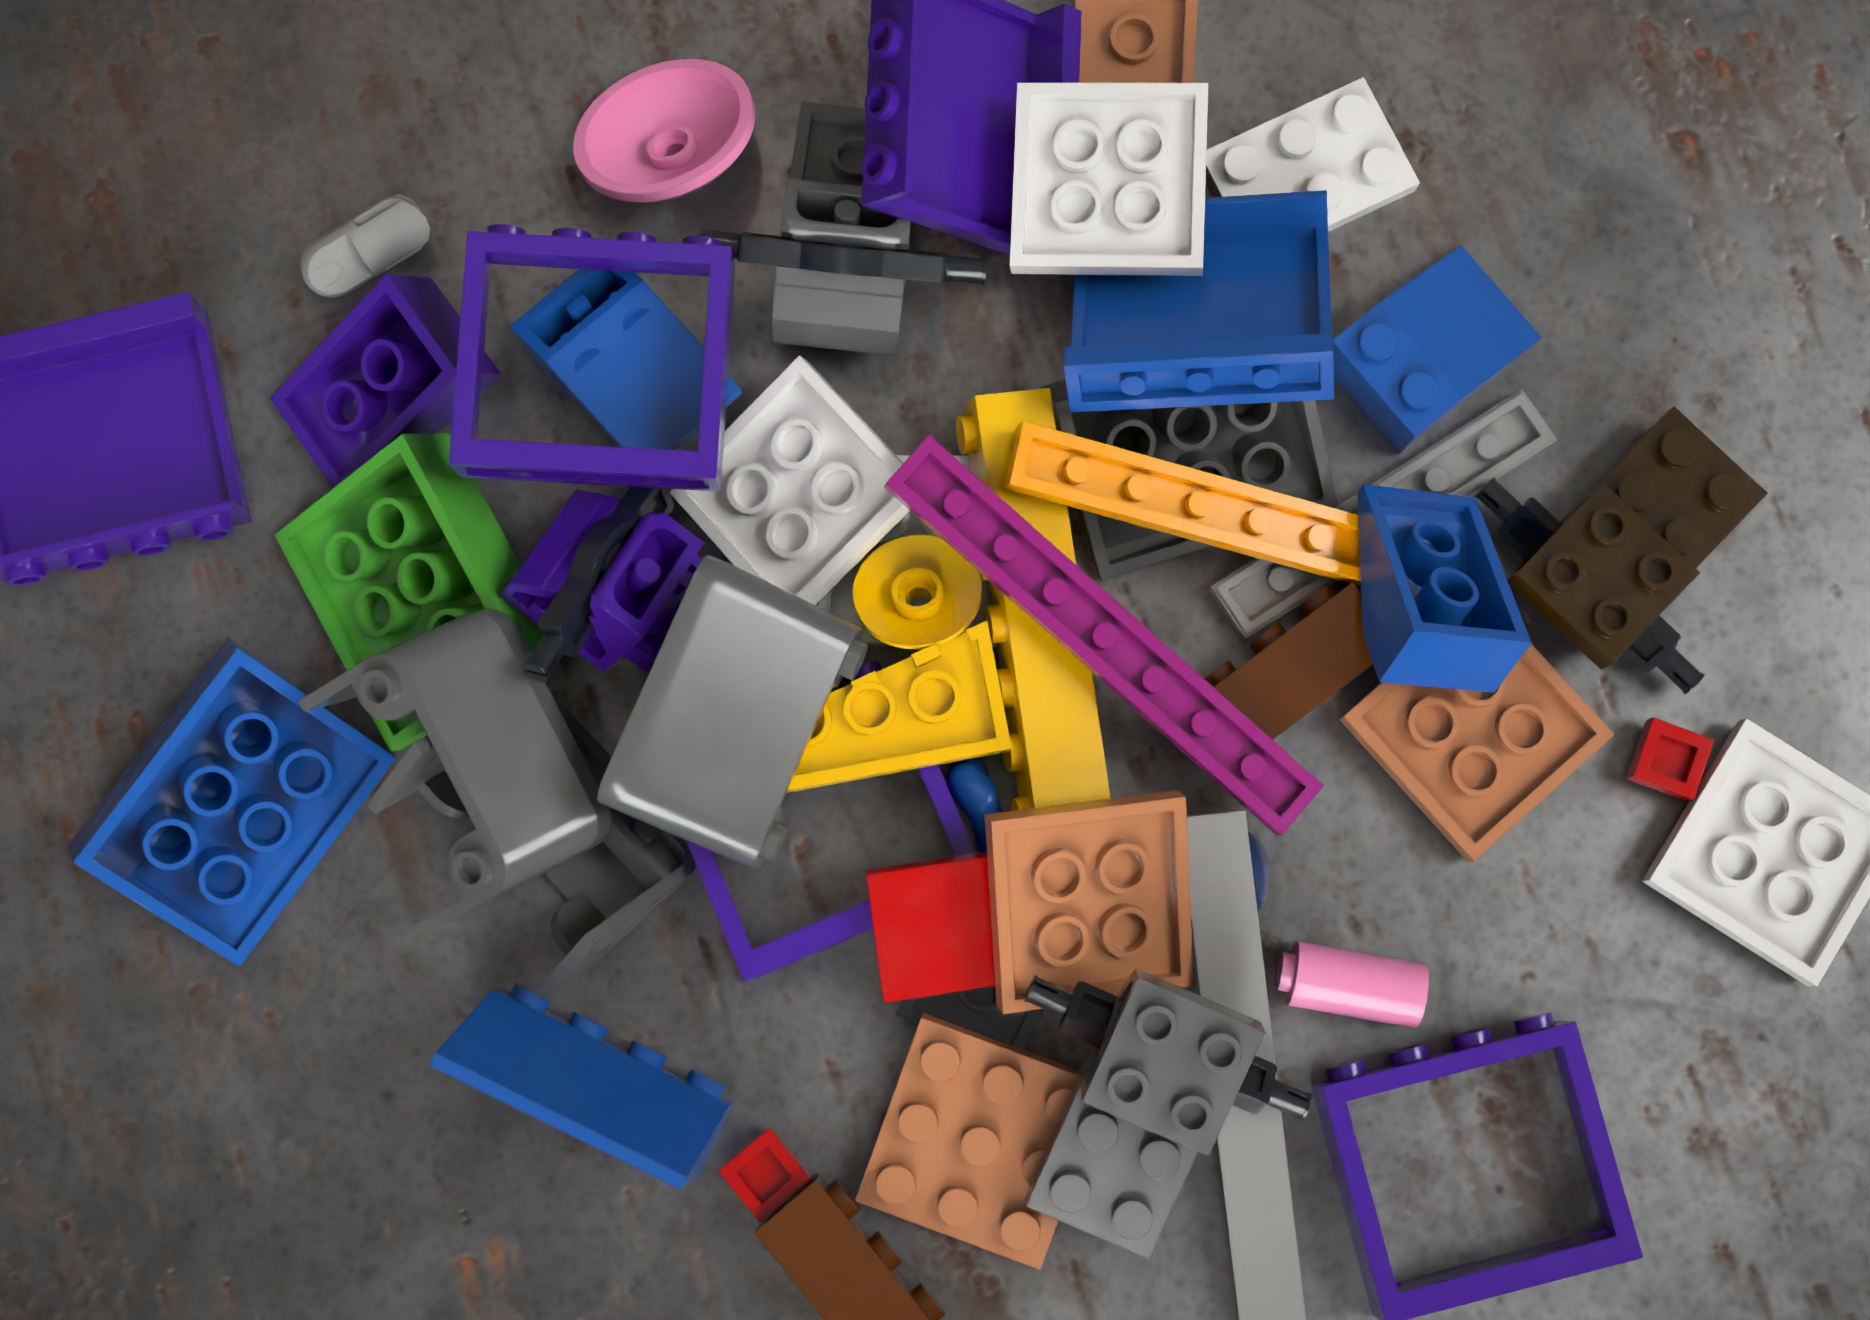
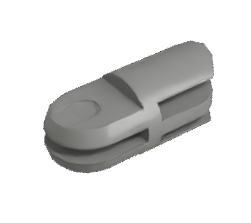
M401 194L385 197L309 244L303 252L300 263L304 281L310 289L321 296L336 298L349 294L418 252L429 240V224L419 206L411 198Z

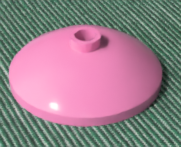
M678 59L650 65L627 75L611 85L585 111L574 135L573 154L575 162L586 182L594 190L609 198L634 203H657L680 198L710 184L735 162L752 135L756 116L755 105L745 81L735 71L725 65L702 59Z

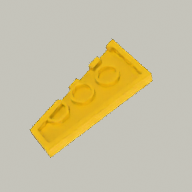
M987 620L966 629V632L939 646L933 644L911 654V657L878 672H871L851 681V684L831 692L786 793L1010 752L1012 750Z

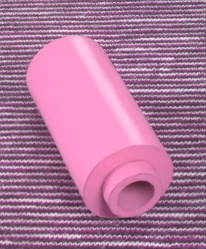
M1299 941L1295 942L1291 953L1281 952L1275 977V989L1285 992V1003L1287 1006L1415 1029L1418 1028L1423 1018L1429 986V972L1426 964Z

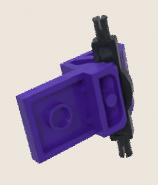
M629 487L622 499L576 489L562 503L498 595L538 624L543 635L527 661L522 665V669H525L524 673L537 682H547L549 675L563 655L576 657L577 654L602 672H605L624 656L646 673H650L690 581L703 560L697 554L704 545V542L669 516L674 508V503L670 496L673 489Z

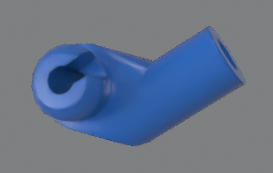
M976 758L961 760L949 769L946 779L947 787L952 798L970 819L979 851L985 852L987 851L985 814L1002 812L995 785L988 777L986 766Z

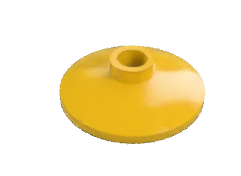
M931 535L904 536L883 544L865 559L856 574L853 584L854 607L864 628L878 640L903 649H924L933 644L939 646L954 639L974 620L982 600V582L979 571L943 539ZM919 598L930 601L921 606L909 605L913 600Z

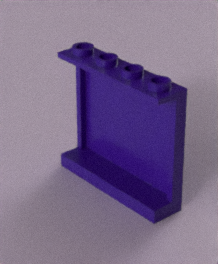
M871 0L870 33L867 44L869 59L867 95L865 98L866 122L864 158L862 161V206L904 220H911L913 223L1010 255L1017 83H1079L1082 11L1062 4L1040 14H1035L1005 0Z
M186 292L0 336V579L5 581L7 585L26 586L36 584L47 579V571L68 566L72 571L98 569L109 564L108 557L130 551L135 556H150L164 553L172 548V541L195 536L197 541H213L226 538L234 533V526L252 522L208 313L190 293Z

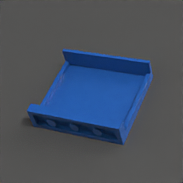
M1327 190L1205 198L1203 276L1075 275L1071 347H1065L1064 373L1070 412L1333 400L1334 360Z

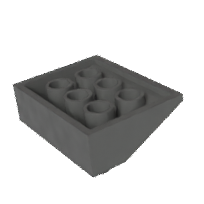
M1065 379L1040 387V389L1050 388L1055 426L1058 431L1335 508L1338 506L1316 400L1070 412ZM1076 509L1100 580L1211 546Z

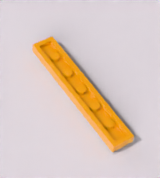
M1026 421L1017 426L1003 486L1004 489L1350 584L1353 582L1355 585L1361 586L1359 521L1357 514Z

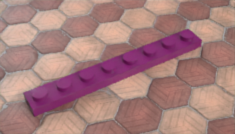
M928 435L886 482L884 488L1275 835L1282 836L1324 787L1321 782L933 437Z

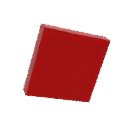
M987 851L864 870L881 996L884 1003L995 986Z

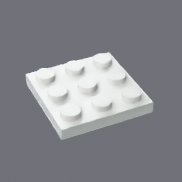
M1017 83L1010 247L1011 274L1203 276L1208 83Z
M800 355L725 431L721 492L673 489L670 493L734 566L814 605L910 511L884 488L886 482L902 466L903 462L819 372Z
M1747 718L1737 721L1701 781L1695 799L1689 801L1642 882L1804 985L1818 986L1870 897V795Z

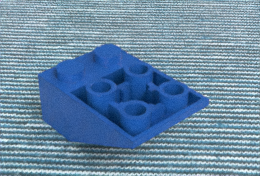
M578 269L510 326L535 366L616 447L677 450L699 431L705 348L635 272ZM729 375L726 407L742 394L740 387Z

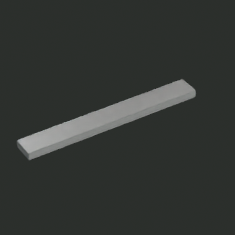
M1238 809L1187 815L1191 920L1200 996L1260 1021L1266 1033L1255 1056L1276 1065L1246 810ZM1232 1105L1217 1139L1239 1320H1306L1282 1112L1269 1105H1265L1258 1114H1252Z

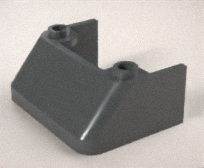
M483 609L465 614L379 652L298 701L305 713L358 697L360 703L370 715L385 721L395 720L415 711L476 830L458 839L452 846L448 856L449 874L461 900L413 925L419 937L490 904L597 846L607 837L611 827L610 808L598 802L599 786L546 683L531 679L524 673L525 669H522L523 663L527 661L531 654L517 627L505 613L496 609Z
M551 693L600 787L611 756L562 702ZM428 735L411 745L367 803L372 812L377 814L418 790L440 813L456 819L469 818ZM610 808L611 827L607 837L597 846L544 874L568 902L559 908L551 920L552 936L566 956L534 991L542 1002L604 957L692 874L696 863L686 840Z

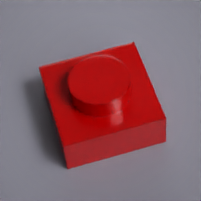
M1655 717L1647 719L1626 779L1685 802L1694 800L1714 740Z
M772 1127L768 1128L718 1171L759 1223L812 1179Z

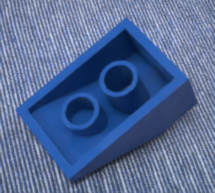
M1461 245L1383 299L1333 339L1334 379L1395 451L1401 454L1533 347L1542 337Z
M1363 484L1357 493L1362 630L1379 682L1495 693L1530 646L1531 640L1476 498Z

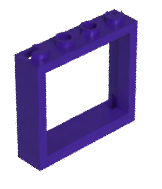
M506 224L490 225L487 227V232L467 231L449 465L460 477L721 492L735 279V261L732 247L721 246V242L718 239L708 236H687L683 238L682 243L656 242L654 236L642 232H622L617 235V239L591 238L590 233L575 228L555 229L552 231V236L526 234L524 229ZM491 264L709 276L698 451L477 439Z
M879 661L862 665L854 680L871 672L882 670ZM845 678L847 684L835 688L831 692L851 684L852 680ZM939 765L918 768L954 856L975 853ZM687 841L744 982H750L872 930L868 900L757 948H753L715 853Z
M1551 1012L1526 1016L1513 1020L1516 1032L1493 1038L1489 1028L1463 1032L1450 1037L1453 1048L1430 1054L1426 1044L1397 1049L1388 1052L1391 1064L1366 1070L1363 1060L1346 1062L1340 1066L1325 1069L1328 1080L1311 1084L1373 1316L1378 1320H1408L1643 1258L1575 1021L1554 1022ZM1553 1048L1603 1228L1395 1282L1346 1101Z

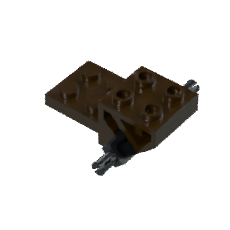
M1673 406L1583 499L1577 502L1559 521L1535 498L1530 497L1521 504L1496 481L1495 477L1474 497L1478 498L1504 522L1497 530L1498 536L1524 559L1507 581L1594 664L1602 670L1613 665L1624 654L1644 673L1651 672L1657 666L1682 690V693L1687 694L1705 675L1676 650L1682 638L1659 615L1700 574L1696 568L1768 492Z

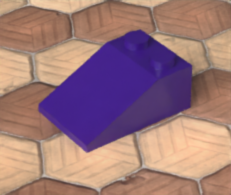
M386 274L270 397L273 404L333 488L401 434L435 433L452 421L460 316L432 278ZM485 351L481 394L501 375Z

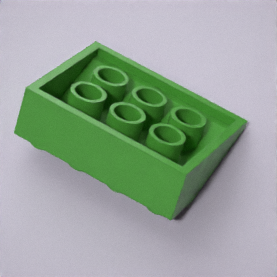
M449 433L401 434L274 535L347 671L379 652L465 614L483 609H496L505 613L514 622L530 654L543 637L538 624L498 596L519 567L520 562L474 478L460 477L449 465L451 441ZM415 711L390 721L380 720L371 715L390 753L398 752L427 735Z

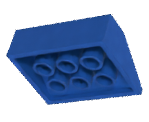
M228 637L68 844L72 862L240 967L397 758L327 706L304 713L298 701L309 695V693Z
M515 983L511 992L505 989H492L435 1052L429 1066L680 1190L701 1173L735 1103L722 1096L726 1085L694 1069H691L687 1078H684L663 1067L668 1058L663 1053L635 1040H632L627 1050L605 1039L609 1028L604 1024L575 1011L568 1021L546 1010L551 1001L550 998L542 1002L534 993L535 990L519 983Z

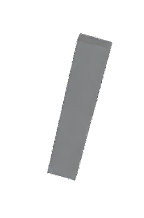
M1521 389L1372 485L1471 497L1478 493L1493 477L1496 480L1500 479L1550 447L1557 439L1523 389ZM1358 494L1335 508L1358 515ZM1255 558L1211 586L1208 591L1241 641L1244 642L1307 602L1328 585L1332 586L1339 580Z

